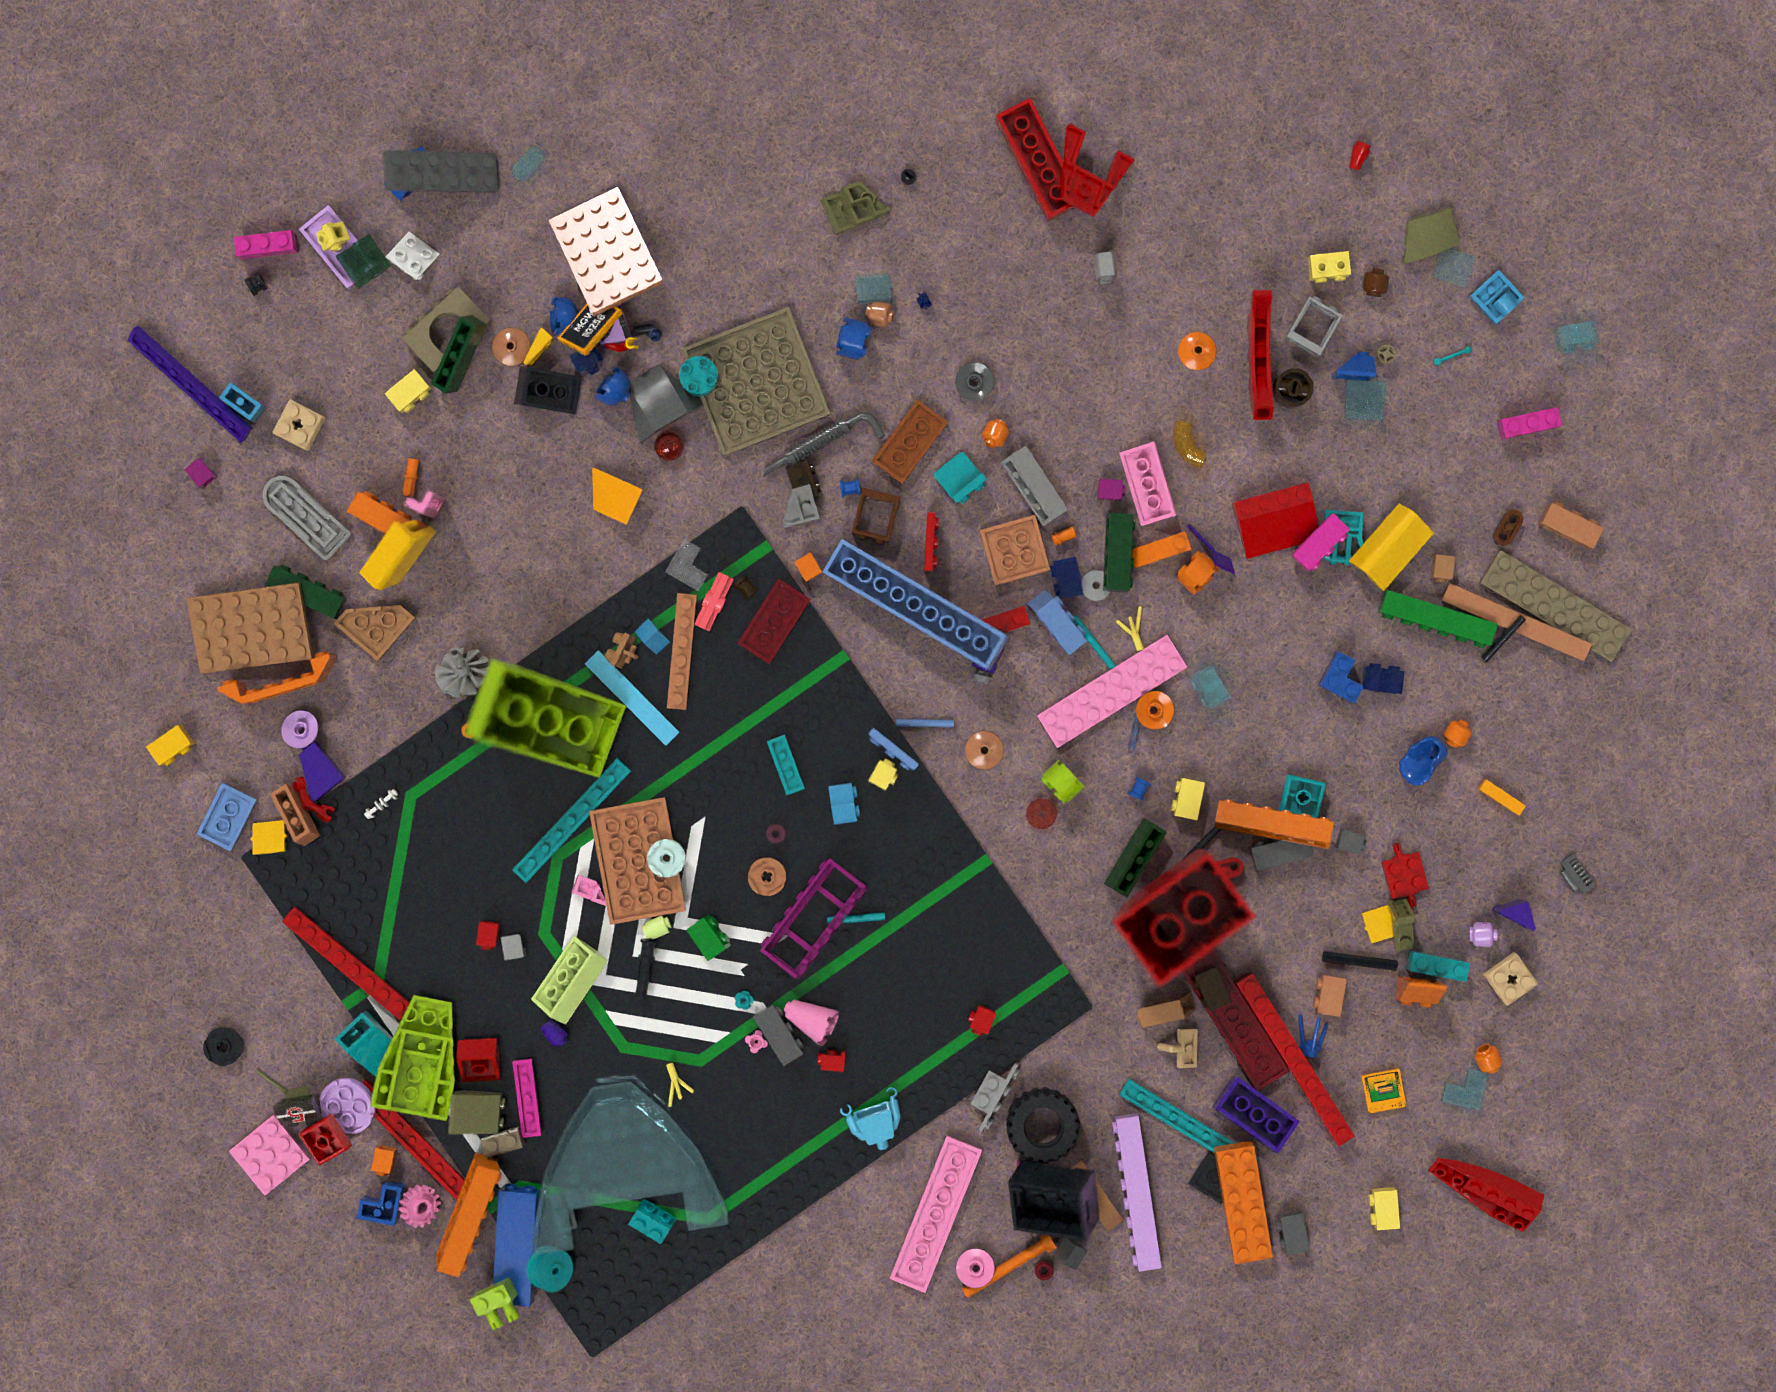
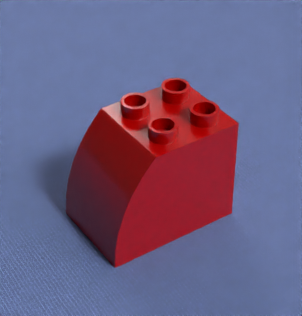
M1198 848L1134 894L1118 910L1112 922L1160 987L1254 919L1255 915L1211 854Z

